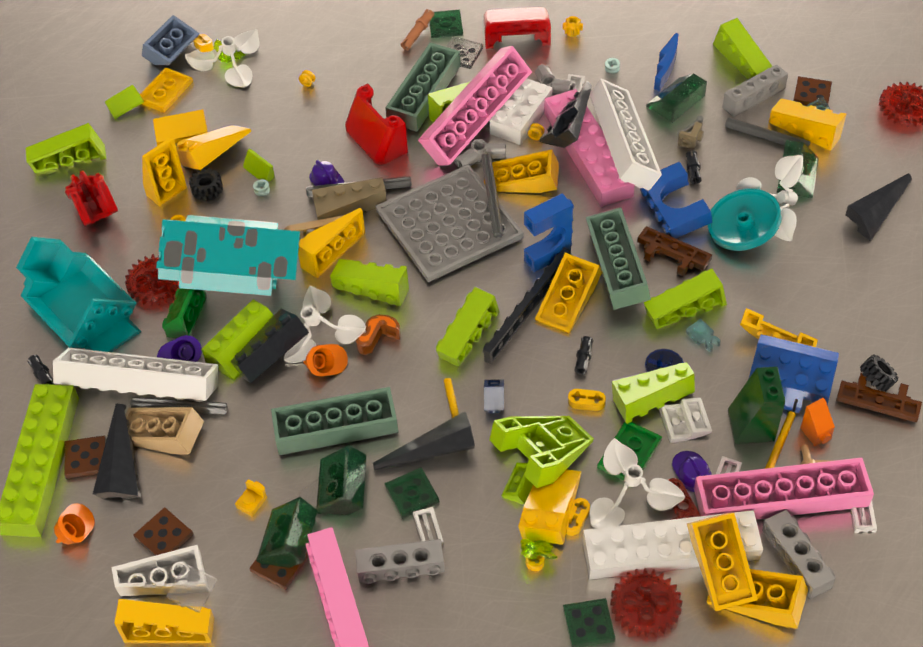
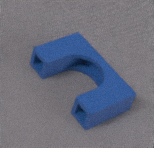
M680 161L661 169V177L650 190L640 188L643 197L646 196L648 198L647 202L650 209L654 208L656 219L658 222L661 221L663 223L662 227L666 235L669 234L677 239L713 223L711 211L704 199L682 208H672L663 203L664 198L668 194L689 185L687 172Z
M563 193L524 212V225L534 237L553 228L544 239L524 249V261L533 272L550 265L555 255L560 253L564 247L571 252L574 205Z

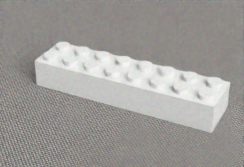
M600 79L590 92V97L619 178L623 182L632 183L638 188L650 190L662 174L630 93L622 87Z
M68 348L53 360V383L80 386L82 389L117 390L119 393L134 392L138 395L152 394L156 397L169 396L178 400L187 398L194 399L196 402H203L218 387V364Z
M754 510L734 512L747 561L760 560L763 547ZM721 514L586 529L583 531L582 541L589 580L699 567L687 523Z

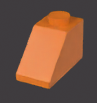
M822 398L806 406L800 429L814 446L829 442L832 439L835 426L826 400Z

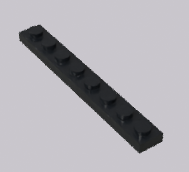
M564 247L560 253L555 255L553 262L545 268L542 276L536 279L531 290L525 293L524 299L516 304L512 314L506 317L501 328L497 329L490 342L484 345L485 362L493 363L546 295L564 254L568 253L571 255L569 249Z

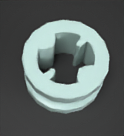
M616 58L607 59L605 61V70L611 74L617 73L620 70L619 60Z
M260 179L254 182L253 188L257 196H265L270 192L268 181Z

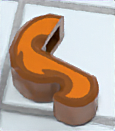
M378 314L370 317L365 324L366 333H363L356 339V345L360 354L368 355L373 352L382 334L399 340L401 332L398 321L389 315Z

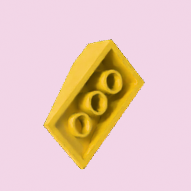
M231 125L192 138L183 139L176 146L180 163L183 167L201 170L249 134L251 129Z
M170 137L142 156L143 186L146 196L155 204L161 206L187 188L174 138Z
M552 149L492 162L497 192L543 193L557 190L559 162Z
M358 208L308 233L304 238L300 239L298 256L301 269L318 278L366 234L362 209Z
M565 253L535 317V321L570 334L602 274L600 265Z
M566 469L553 484L536 488L534 485L532 486L518 525L522 539L564 544L570 513L582 474L581 471Z
M725 513L687 523L692 546L714 611L758 600L735 513Z
M750 569L758 600L726 608V610L774 625L798 629L808 593L803 576ZM708 595L707 603L712 605L710 596Z

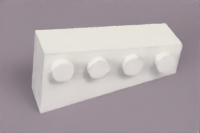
M197 545L111 567L115 588L120 596L209 593L202 557Z

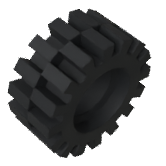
M202 168L203 171L196 170L197 174L192 173V177L190 176L189 178L192 195L195 198L198 197V200L203 198L204 201H207V198L213 200V196L217 198L218 194H221V190H223L219 172L215 169L212 171L211 168H208V170ZM204 183H211L207 186H201Z
M871 355L860 366V371L863 372L862 375L866 377L867 381L871 382L873 387L876 386L878 390L886 392L899 379L898 374L894 372V368L890 367V364L886 363L885 359L880 358L878 355Z

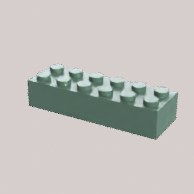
M430 42L385 107L386 118L392 115L399 116L406 123L407 129L418 132L429 115L428 94L447 88L461 66L460 51Z
M622 208L586 217L589 233L613 309L616 310L651 300L648 284Z
M390 387L271 409L279 455L399 433Z

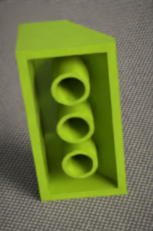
M251 300L201 349L205 363L218 364V371L234 381L240 374L230 361L274 316L268 307L258 301Z

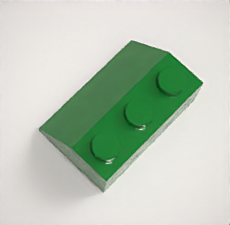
M177 289L175 300L170 304L168 316L164 318L162 323L166 337L177 339L181 336L191 335L207 298L205 290Z

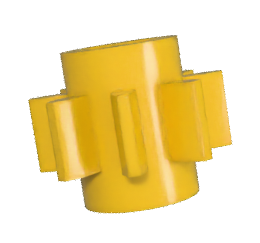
M570 16L563 23V30H565V34L575 37L580 35V31L583 30V23H581V19L578 17Z

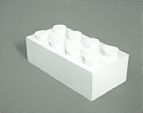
M527 78L490 119V134L521 145L528 136L527 132L531 124L537 123L544 114L545 98L552 96L553 87Z

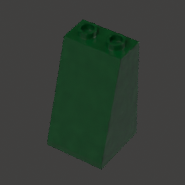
M777 366L756 368L729 406L728 415L734 444L775 442L785 405L784 392Z

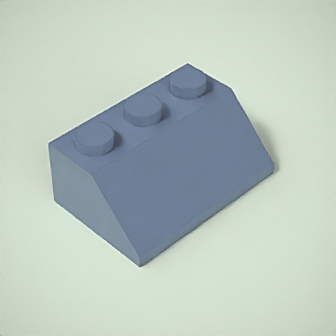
M172 15L143 44L142 57L154 65H170L199 36V32Z

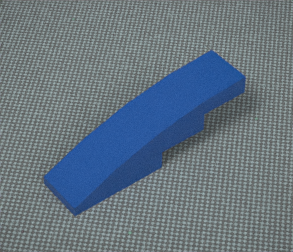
M678 33L672 36L659 54V63L657 64L654 89L659 92L667 82L675 64Z

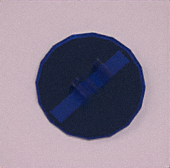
M658 349L647 356L645 369L646 372L684 362L678 353L669 349Z

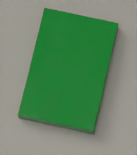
M624 422L614 437L635 452L638 458L637 465L642 470H644L662 441V436L633 422L627 424ZM603 455L597 464V468L610 474L604 467ZM623 473L613 475L624 481L625 475Z

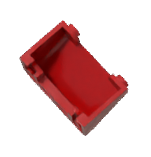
M543 7L488 10L484 13L486 49H494L495 42H502V36L534 34V40L540 39L543 46H551V22L548 11Z
M367 83L357 89L345 122L347 133L374 163L384 165L408 153L406 123L399 116L394 115L384 119L373 108L371 98L374 96V90Z

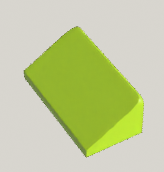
M131 85L107 99L105 104L114 119H117L144 101L135 86Z
M249 148L243 168L258 180L264 179L268 182L275 178L273 165Z
M516 463L501 495L503 498L520 504L526 503L533 486L525 477L528 463Z

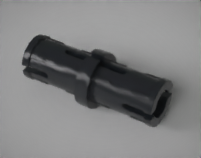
M692 150L693 156H691V151L686 153L687 171L690 174V182L695 184L694 178H696L698 184L702 181L700 175L701 165L698 162L697 152Z
M589 336L581 338L580 349L576 353L577 362L574 371L581 375L587 373L588 362L592 357L591 348L594 340Z
M38 355L30 356L27 362L32 367L34 376L42 384L55 385L49 373V368L42 363Z

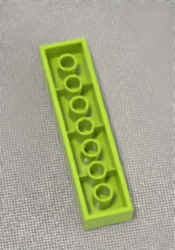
M34 385L0 500V535L42 537L65 453V441L69 439L79 402L74 385Z

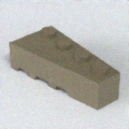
M382 177L312 190L317 220L346 215L358 208L369 212L376 209V205L387 201Z

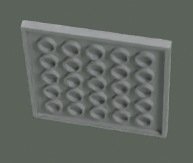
M469 164L376 205L377 213L427 282L524 238L523 231L500 203L499 210L503 236L497 238L493 236L486 185Z

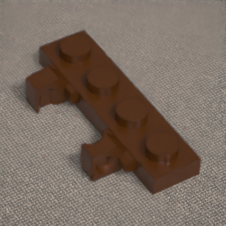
M647 226L637 238V243L644 245V249H646L644 251V260L650 262L651 258H654L655 253L659 255L663 253L677 259L678 263L681 264L677 268V274L684 276L688 269L693 270L694 267L704 271L712 260L713 254Z
M860 373L858 383L841 380L836 401L917 423L922 402L906 396L909 385L901 383L898 394H891L867 387L866 377L862 373Z

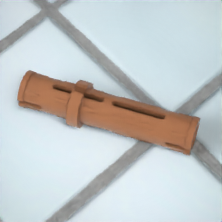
M426 9L423 15L416 20L415 26L400 44L404 50L408 51L421 32L426 30L428 23L434 17L432 10Z

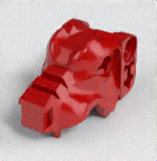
M82 170L80 171L79 178L74 174L71 175L72 182L65 187V194L73 201L83 225L86 226L118 212V208L103 176L99 173H96V176H87Z

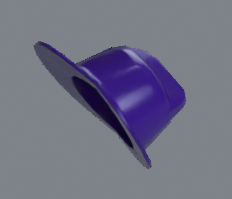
M316 160V164L309 175V179L314 186L345 183L332 163Z
M185 335L161 346L157 353V358L198 362L202 354V347L198 339Z
M694 451L679 452L672 460L674 472L684 488L690 492H694L696 477L712 475L706 461Z

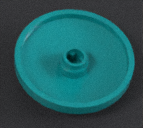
M742 189L727 194L712 207L713 223L708 224L707 227L711 238L719 246L735 251L749 250L766 243L776 234L781 225L782 213L778 201L770 193L760 189Z

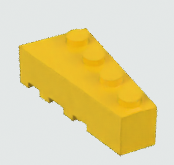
M781 98L771 110L769 123L831 151L841 138L846 113L836 114L833 113V110L826 109L823 111L816 109V106L810 105L806 107L800 102Z
M119 599L114 624L124 643H211L214 616L211 609L206 607H189Z

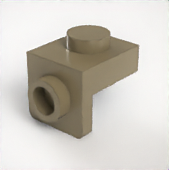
M695 122L691 133L680 131L678 145L694 150L698 141H702L704 135L702 123Z

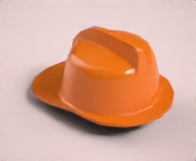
M338 344L317 345L308 352L303 364L315 376L336 375L345 370L348 364V356L344 348Z
M75 503L65 509L54 526V533L57 537L56 543L62 542L70 545L80 543L87 537L95 523L93 513L83 504Z

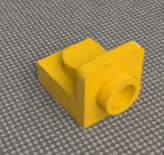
M248 479L245 482L247 489L236 501L235 506L237 509L253 517L267 499L265 487L260 482H253Z

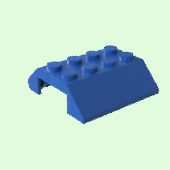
M760 334L749 378L756 368L777 366L785 397L783 410L792 411L794 401L798 399L795 413H800L803 399L811 401L810 404L824 398L828 405L839 353Z

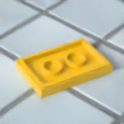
M165 67L140 93L144 101L142 105L165 113L193 83V78Z
M203 109L153 119L157 146L170 137L174 138L175 143H178L183 139L208 133Z

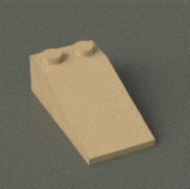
M193 407L128 408L125 414L126 419L129 420L127 427L133 446L170 454H190L204 423V420Z

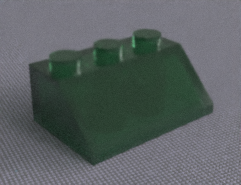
M694 73L680 77L649 101L646 107L673 123L705 97L707 81Z
M786 140L782 158L796 155L803 156L800 178L789 189H792L797 196L813 198L819 157L804 142ZM778 180V186H777V192H776V193H779L780 191L785 190V189L780 185V181H781V180Z
M348 445L320 459L316 513L350 515L363 509L366 454Z
M301 497L272 509L256 561L262 564L290 568L304 562L307 551L305 544L309 543L307 534L312 533L318 510Z

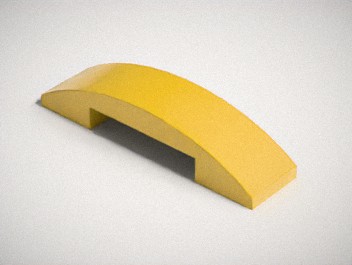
M748 308L745 309L740 325L758 340L760 334L816 347L818 339L802 332L798 335L792 334L763 321V315Z

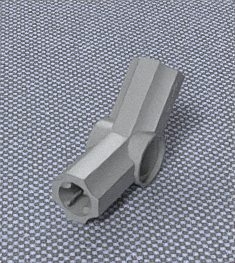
M542 64L537 66L535 74L540 83L553 87L552 96L575 89V81L556 79L548 65Z
M476 139L471 143L470 148L456 157L454 162L458 168L468 164L471 166L476 162H482V154L487 153L491 155V159H505L506 144L486 143L483 139Z

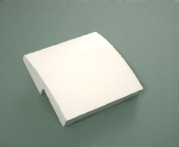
M701 398L682 399L680 404L664 405V407L659 409L670 443L696 439L712 432Z

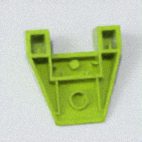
M510 416L494 420L489 439L500 452L518 448L529 459L525 477L536 488L553 484L594 440L570 416Z

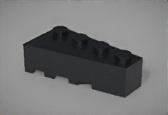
M281 308L230 362L243 379L252 383L309 332L297 315Z

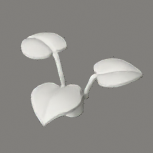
M255 29L241 33L235 38L231 36L224 37L216 56L213 51L203 53L198 49L185 54V58L192 68L198 71H208L213 68V62L217 61L221 51H223L225 55L231 56L234 67L228 69L225 73L227 83L234 87L244 88L252 82V71L245 64L237 67L234 53L240 50L244 54L255 53L260 46L258 30Z
M802 155L783 157L777 162L775 167V176L781 180L780 185L785 189L778 194H771L777 198L779 204L783 205L780 207L782 213L781 225L775 236L785 241L793 240V233L797 223L796 214L789 207L796 204L798 196L789 188L793 187L800 178L803 166ZM748 177L738 183L736 191L742 189L761 190L762 184L758 179Z
M309 286L300 312L301 317L305 321L304 326L309 333L285 353L283 360L289 363H299L306 360L308 352L316 346L315 341L310 339L312 336L310 326H317L320 321L333 329H337L335 338L342 344H350L356 341L364 333L366 325L362 319L355 315L342 316L338 321V326L324 319L320 314L329 310L331 297L325 291Z
M614 438L605 450L603 464L610 474L618 475L623 473L625 475L624 487L615 504L611 499L605 497L598 498L591 504L589 511L590 525L593 528L620 526L624 520L625 512L618 505L627 488L637 487L640 483H642L644 490L649 492L647 494L648 504L659 511H666L675 507L685 499V495L675 484L663 478L652 479L649 487H647L646 479L642 477L643 470L637 465L638 458L635 452Z

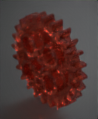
M899 82L898 86L893 83L892 87L887 86V89L883 90L880 95L879 106L880 111H883V116L888 115L887 120L894 119L893 123L900 122V126L906 123L907 127L910 124L917 127V123L923 125L922 85L916 87L915 83L909 85L906 82L903 85Z
M152 254L150 259L144 256L145 261L138 259L139 264H132L133 269L127 270L129 275H125L126 289L131 298H135L137 303L142 301V304L145 305L149 302L150 306L154 302H157L158 305H160L161 301L167 303L168 298L174 300L173 295L176 294L177 289H180L179 281L158 279V268H156L159 255L155 258L154 254Z
M644 568L643 574H640L635 569L634 576L627 572V579L620 577L619 583H615V590L611 592L612 599L610 600V605L613 606L611 613L616 614L615 621L622 620L621 628L629 627V634L636 630L637 637L640 636L641 632L645 633L646 638L649 637L650 632L657 637L659 630L666 634V627L673 629V622H678V615H681L682 609L680 607H682L683 602L680 600L681 592H675L677 584L670 586L671 578L663 579V572L656 576L655 569H653L651 574H648L646 568ZM641 587H648L650 590L645 591ZM631 600L634 601L635 604L631 605L626 603V601ZM664 601L666 605H660L657 602ZM649 615L651 619H644L642 616Z

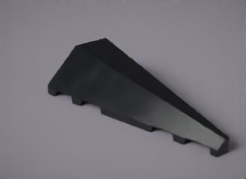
M588 81L582 84L583 87L580 93L576 92L574 94L575 99L568 102L555 118L556 121L553 127H548V133L540 137L541 143L566 148L578 140L592 88Z
M908 173L847 206L845 216L858 225L857 231L869 241L874 238L884 220L887 219L897 204L900 196L905 192L909 183H911V175Z
M115 404L93 490V495L102 499L141 497V492L137 487L138 475L134 469V463L136 462L132 438L128 433L127 426L129 425V420L126 419V405Z
M462 412L373 462L374 470L474 449L475 443L467 413Z

